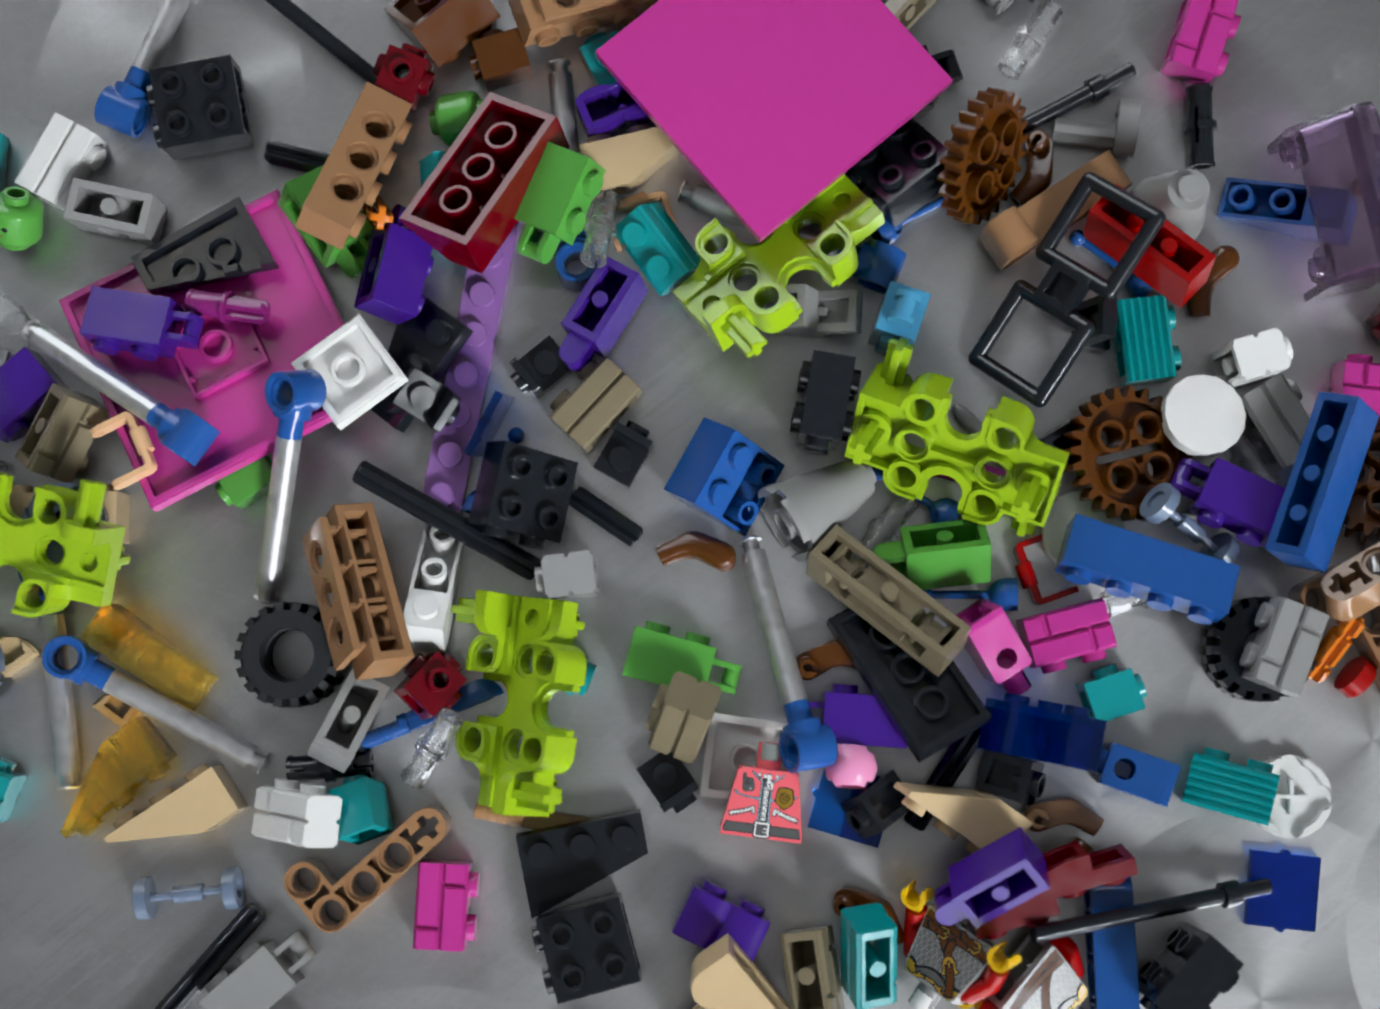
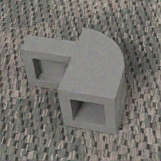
M807 284L787 285L788 293L795 297L801 305L803 312L798 315L799 318L778 333L810 338H829V334L861 333L863 292L858 289L818 291ZM777 302L767 303L766 309L773 307Z

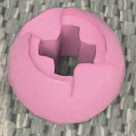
M837 744L836 762L832 766L824 767L827 779L832 781L835 787L865 789L869 783L874 781L878 766L875 755L869 752L864 745Z

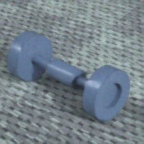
M1160 483L1146 494L1141 502L1139 512L1151 524H1158L1170 517L1174 520V526L1194 543L1201 542L1204 545L1201 550L1202 554L1234 563L1240 552L1239 541L1227 532L1219 533L1209 539L1206 536V530L1186 513L1179 514L1175 511L1179 505L1181 494L1170 483Z
M239 866L225 867L221 875V885L205 887L204 883L173 886L172 891L157 892L154 879L151 876L137 877L132 886V906L135 917L138 920L153 919L157 912V901L171 899L173 903L205 900L206 895L222 894L226 910L241 909L245 898L243 874Z

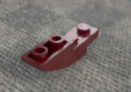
M1077 840L1054 848L1043 854L1050 883L1048 890L978 928H975L969 919L966 918L968 925L978 940L983 938L993 940L1005 936L1009 930L1022 926L1031 927L1046 923L1049 918L1060 915L1057 898H1076L1083 895L1087 889L1100 885L1115 886L1123 883L1126 877L1139 874L1135 858L1122 844L1089 854Z

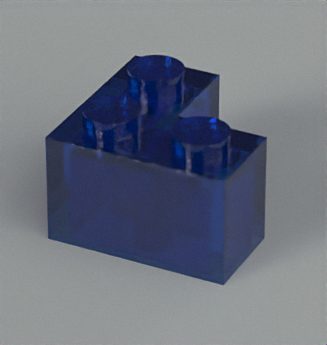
M1005 693L1004 700L986 698L985 707L992 718L990 722L981 726L977 748L1098 772L1107 721L1089 718L1091 709L1038 700L1037 707L1029 706L1030 697Z

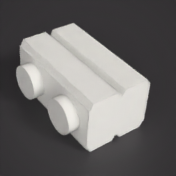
M54 112L13 183L25 188L39 199L64 212L72 179L87 180L92 170L97 171L103 165L106 158L105 147L107 143L93 131Z
M1276 327L1258 332L1255 335L1251 334L1232 340L1210 354L1209 362L1214 376L1230 384L1235 390L1243 386L1263 382L1290 368V363L1293 359V349L1289 339L1283 336L1282 332Z
M275 779L274 786H260V788L256 789L254 808L258 811L253 815L251 834L257 838L303 848H334L338 843L339 825L336 821L341 816L342 799L337 795L326 794V785L301 783L299 780Z

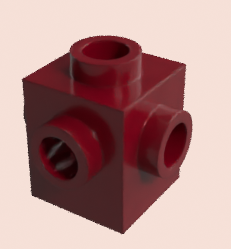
M406 43L402 44L401 49L389 45L387 53H380L373 70V76L377 77L375 86L411 103L412 107L410 110L413 112L417 111L422 95L425 97L429 96L436 74L431 72L433 67L430 61L424 58L426 52ZM409 72L406 77L400 78L403 73Z
M436 651L424 657L420 653L404 668L403 672L407 677L393 692L422 720L434 717L441 709L447 712L462 697L463 694L459 689L467 679L460 673L462 670L460 664L449 654H441Z

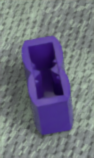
M618 81L613 85L604 84L589 88L575 100L578 117L587 138L598 134H609L610 137H614L626 126H637L652 121Z
M705 880L703 885L693 882L672 926V933L704 949L729 933L753 962L771 924L770 919L763 916L766 909L746 898H743L741 904L726 898L728 890L709 880Z

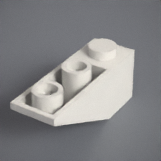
M427 523L424 525L403 616L413 650L438 651L443 654L447 650L454 613H451L452 604L456 605L464 544Z

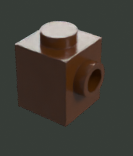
M518 27L507 31L500 29L490 30L483 33L480 39L472 41L476 55L468 57L475 80L483 79L488 92L534 78Z

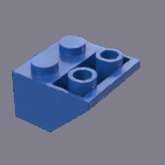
M704 417L664 490L691 508L736 533L746 536L765 502V497L758 499V491L769 484L775 483L785 465L737 430Z

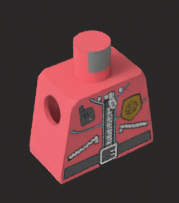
M759 741L756 766L738 764L720 822V833L801 844L799 773H790L788 770L781 769L782 760L779 752V743Z

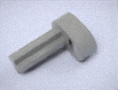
M1119 99L1114 124L1055 118L1052 129L1053 143L1111 149L1113 156L1132 158L1137 143L1141 101Z

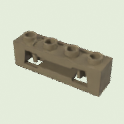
M837 524L809 553L806 575L937 677L940 676L964 648L972 627ZM852 551L861 558L856 560L852 557ZM865 561L870 564L868 568L865 567ZM927 607L932 612H928L927 614L925 613L926 610L924 608ZM935 615L948 625L944 627L934 619Z

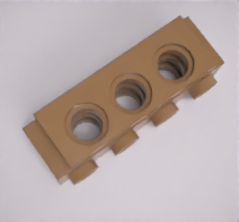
M509 0L508 3L524 46L538 44L539 47H547L557 43L562 37L574 34L577 37L589 36L598 31L599 28L612 24L615 27L627 26L659 0Z
M366 82L303 204L295 225L296 228L343 250L349 236L357 239L367 218L361 211L365 204L373 206L383 184L377 182L380 173L388 176L398 153L392 151L395 142L403 145L413 123L406 120L412 107L411 103Z
M373 503L333 505L325 517H319L303 537L302 543L335 671L343 670L351 661L356 680L395 676L414 657L374 505ZM318 555H323L322 567L319 563ZM328 593L333 594L332 605L330 604ZM338 632H343L342 644L340 643Z

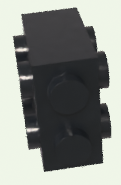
M231 55L149 70L151 84L146 86V92L151 108L153 110L156 109L158 120L157 124H153L154 138L158 148H162L173 160L254 145L241 69Z
M911 118L845 172V175L883 212L884 218L895 228L938 195V191L944 184V181L938 180V176L945 167L939 161L943 156L947 155L948 149L916 120Z
M814 350L810 361L803 360L796 391L804 393L803 402L796 401L790 432L797 433L795 444L804 445V452L815 455H828V450L836 451L841 441L847 442L848 436L851 435L854 411L847 410L848 401H854L855 395L858 394L861 379V370L854 369L856 357Z
M509 441L487 442L468 523L483 527L482 534L489 537L506 540L507 534L520 537L518 544L530 548L543 549L544 543L560 544L578 462Z
M621 892L545 912L536 918L537 926L531 928L536 951H544L548 968L542 969L544 984L548 995L555 993L557 1004L641 982L642 971Z
M1189 923L1183 928L1179 926L1166 938L1164 942L1166 948L1156 960L1154 958L1148 960L1138 971L1139 992L1143 995L1140 1004L1145 1009H1211L1210 1004L1219 993L1228 992L1237 983L1240 976L1238 971L1244 964L1211 934Z

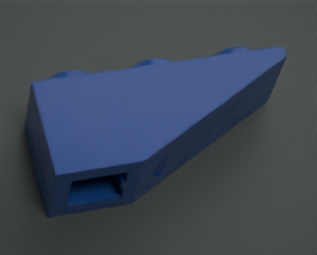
M1227 177L1217 216L1218 218L1305 241L1349 246L1358 205L1352 190Z

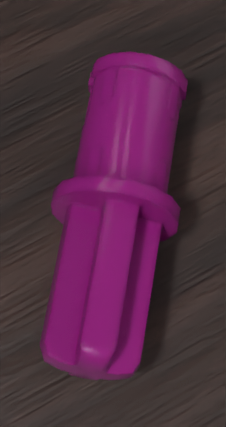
M190 288L185 297L184 306L187 313L217 318L224 324H229L233 320L262 325L270 319V304L267 301L235 296L233 291H225L222 294Z

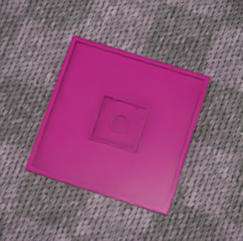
M659 0L595 51L596 58L759 243L947 90L953 82V79L881 0Z
M278 189L245 206L280 268L192 287L197 290L222 294L225 291H233L235 296L265 300L270 304V319L268 322L259 325L232 320L229 324H224L220 319L201 316L205 321L201 330L198 348L177 347L174 359L158 356L157 361H148L132 355V352L119 351L118 355L100 353L94 350L93 344L79 333L92 286L151 294L147 290L134 263L59 300L76 341L82 350L170 409L187 408L221 432L196 467H194L162 445L157 437V430L139 419L141 426L146 427L155 450L153 454L158 465L157 470L153 474L139 480L151 509L156 512L274 452L279 418L273 415V411L268 406L265 398V384L268 377L274 372L295 370L291 364L294 360L345 324L304 239L278 206L281 196ZM190 288L158 296L171 297L185 311V297ZM184 325L182 326L180 334H183ZM100 392L111 418L122 412H129ZM322 406L312 412V419L310 421L304 422L302 437L332 422ZM128 423L117 428L116 431L133 469L144 465V461L138 455L130 436Z

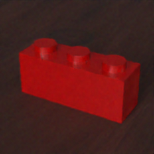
M1102 197L1089 209L1083 237L1119 262L1145 221ZM1166 220L1132 273L1181 309L1207 282L1216 255Z

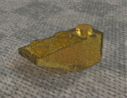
M111 603V605L101 607L79 636L115 664L193 711L196 710L219 679L217 675L121 604Z
M147 716L132 718L100 745L60 831L65 839L80 834L83 838L91 835L105 823L102 816L113 807L117 811L122 809L138 796L135 789L148 780L151 784L171 769L168 762L178 754Z

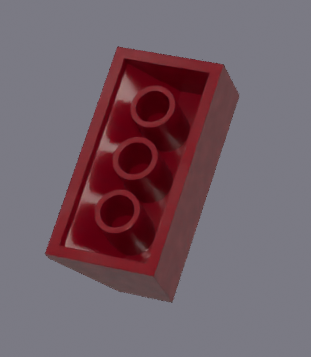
M489 92L399 219L405 226L449 261L482 274L518 222L514 217L547 143L551 142L567 149L570 147L557 116Z

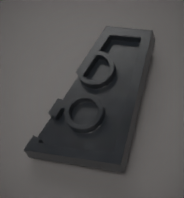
M240 197L231 200L131 257L147 290L152 295H161L280 268Z
M425 296L423 308L417 317L396 326L388 353L404 374L407 373L413 364L440 381L473 333V330ZM391 393L372 407L371 410L393 428L404 433L415 416L392 403L389 399L393 394Z
M640 809L516 833L532 919L648 854Z

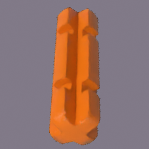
M377 196L372 207L367 204L364 205L363 210L368 219L372 221L375 229L384 230L385 223H393L394 215L381 196Z
M1362 616L1351 621H1336L1338 625L1332 626L1320 642L1317 654L1313 660L1316 662L1314 669L1309 671L1307 678L1317 683L1323 682L1331 673L1329 668L1335 667L1352 645L1351 638H1357L1364 629V618Z

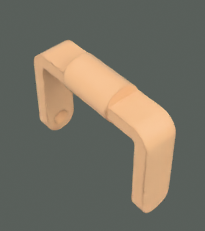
M644 191L621 198L622 202L608 206L605 211L616 252L623 250L620 241L612 232L615 227L612 217L614 215L624 212L628 214L641 204L662 201L666 213L677 226L668 196L663 191H656L650 194H646Z
M127 411L90 429L92 437L98 438L128 423L129 433L138 455L144 461V465L113 480L112 486L114 490L126 488L153 474L158 467L153 454L155 448L146 427L141 426L139 419Z

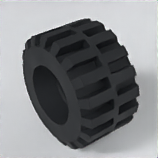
M299 602L274 603L275 606L260 609L258 617H250L245 623L248 627L246 633L240 632L237 641L241 642L242 645L241 650H235L234 659L241 661V667L236 668L238 676L245 677L247 681L244 687L248 692L258 694L256 699L263 703H272L273 706L281 708L313 705L320 702L321 698L329 697L334 692V686L340 685L345 676L341 675L343 670L335 671L319 607ZM289 630L304 632L311 640L314 649V659L309 671L303 677L296 680H289L281 676L273 663L275 643L281 635ZM338 632L339 640L342 644L343 632Z

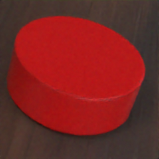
M1364 656L1356 657L1339 672L1335 679L1334 687L1347 698L1357 697L1372 684L1376 677L1377 668Z

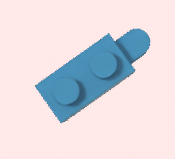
M890 281L867 342L875 346V352L885 356L891 338L899 341L900 337L909 340L908 344L913 345L915 343L931 294Z

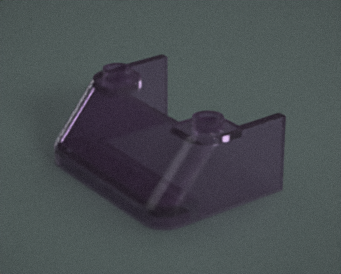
M1367 101L1349 105L1286 128L1267 146L1269 154L1279 152L1282 162H1287L1290 168H1301L1320 246L1314 250L1313 257L1308 260L1309 277L1317 286L1303 294L1305 302L1369 289L1380 282V118L1375 105Z

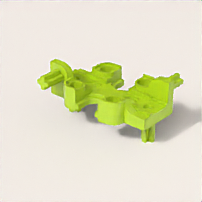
M844 173L760 243H742L727 227H723L714 218L697 233L695 238V249L700 258L699 266L687 280L672 292L677 302L723 352L735 343L748 358L753 354L758 356L762 352L761 348L767 344V340L755 327L766 333H777L799 318L798 315L803 312L801 305L795 297L787 291V283L790 277L800 270L808 269L820 274L821 278L832 288L836 285H841L857 270L859 260L855 246L885 223L883 212ZM815 223L822 227L821 233L815 238L805 239L800 236L801 229L807 224ZM726 248L719 254H713L718 249ZM834 250H842L841 253L837 255H828L830 252ZM754 275L757 277V282L750 290L741 291L735 288L736 282L740 277ZM773 301L777 302V303H776L773 307H771V308H767V309H763V308H762L765 304H767V303H769V302H773Z
M900 337L899 341L891 338L888 343L884 363L878 362L859 394L851 435L848 439L844 457L852 459L853 463L857 465L863 463L883 470L885 486L896 495L912 501L915 498L922 500L931 477L946 475L955 479L962 490L957 513L962 515V519L973 523L991 525L999 521L1004 513L1013 517L1011 528L1017 530L1016 535L1024 537L1025 533L1033 536L1037 526L1044 528L1062 483L1060 481L1070 453L1049 446L1037 439L1033 433L1035 418L1032 411L1027 405L1002 396L996 409L989 407L982 423V430L970 435L954 430L947 418L953 395L949 392L954 379L938 373L928 372L919 375L913 382L907 371L914 346L908 344L909 340ZM908 433L919 435L924 440L925 446L920 448L907 443L904 435ZM987 462H997L1005 468L1006 474L1000 476L986 470L984 464Z
M0 471V568L4 565H10L18 570L23 579V583L18 588L14 609L11 610V613L32 618L49 615L64 610L69 605L70 600L98 607L111 605L117 571L121 570L122 565L130 563L131 556L124 555L125 547L122 546L126 526L100 520L107 484L96 480L81 479L78 492L73 489L49 484L35 487L34 492H36L33 505V516L28 519H22L12 511L10 506L13 475ZM56 503L59 505L61 510V515L59 519L56 517L54 512V507ZM52 540L59 542L63 548V558L58 564L51 562L47 556V546ZM40 587L44 591V601L39 596Z
M477 590L475 599L461 597L459 598L458 605L452 604L451 613H457V622L475 624L480 632L485 633L476 636L470 643L465 670L484 672V679L502 682L508 693L506 708L500 716L478 715L477 722L457 720L455 734L457 753L462 759L474 763L480 772V789L477 804L493 807L492 813L513 816L549 817V813H554L555 805H561L562 789L557 788V780L554 777L555 774H563L572 765L577 738H574V731L553 726L548 716V705L556 692H580V687L585 685L587 660L584 652L579 647L573 646V639L577 637L578 630H584L585 622L579 621L580 614L577 613L578 603ZM532 653H533L532 672H531L530 667H529V660H530V656H531ZM523 736V741L520 746V752L518 754V741Z

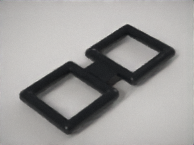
M1093 172L1085 173L1036 248V257L1051 266L1038 287L1025 280H1018L1013 284L968 356L969 363L1039 408L1046 406L1095 330L1094 323L1076 312L1089 290L1107 300H1113L1117 297L1165 223V213ZM1092 192L1145 221L1107 280L1056 250ZM1023 299L1074 330L1038 388L988 356Z

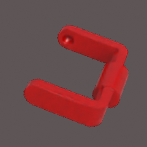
M1042 534L1021 541L1013 548L1018 564L1015 566L1019 580L1023 589L1027 588L1031 601L1035 605H1043L1079 592L1078 587L1074 586L1042 598L1037 586L1039 582L1031 561L1027 560L1023 549L1024 547L1041 542Z

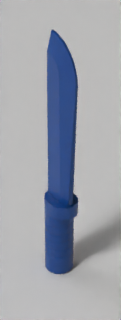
M487 679L474 680L459 689L463 694L462 697L447 712L441 709L434 717L422 720L413 710L397 715L396 721L368 731L361 743L362 749L366 751L411 733L413 730L491 700L504 692L494 681Z

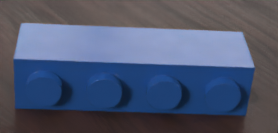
M1320 391L1318 393L1265 547L1267 551L1287 566L1326 573L1379 418V415L1359 396Z
M1075 514L1066 527L1054 571L1064 574V578L1072 583L1079 585L1092 583L1105 587V591L1112 596L1119 598L1133 596L1145 600L1146 605L1159 611H1171L1173 609L1188 614L1187 618L1193 622L1209 625L1219 622L1229 613L1241 566Z

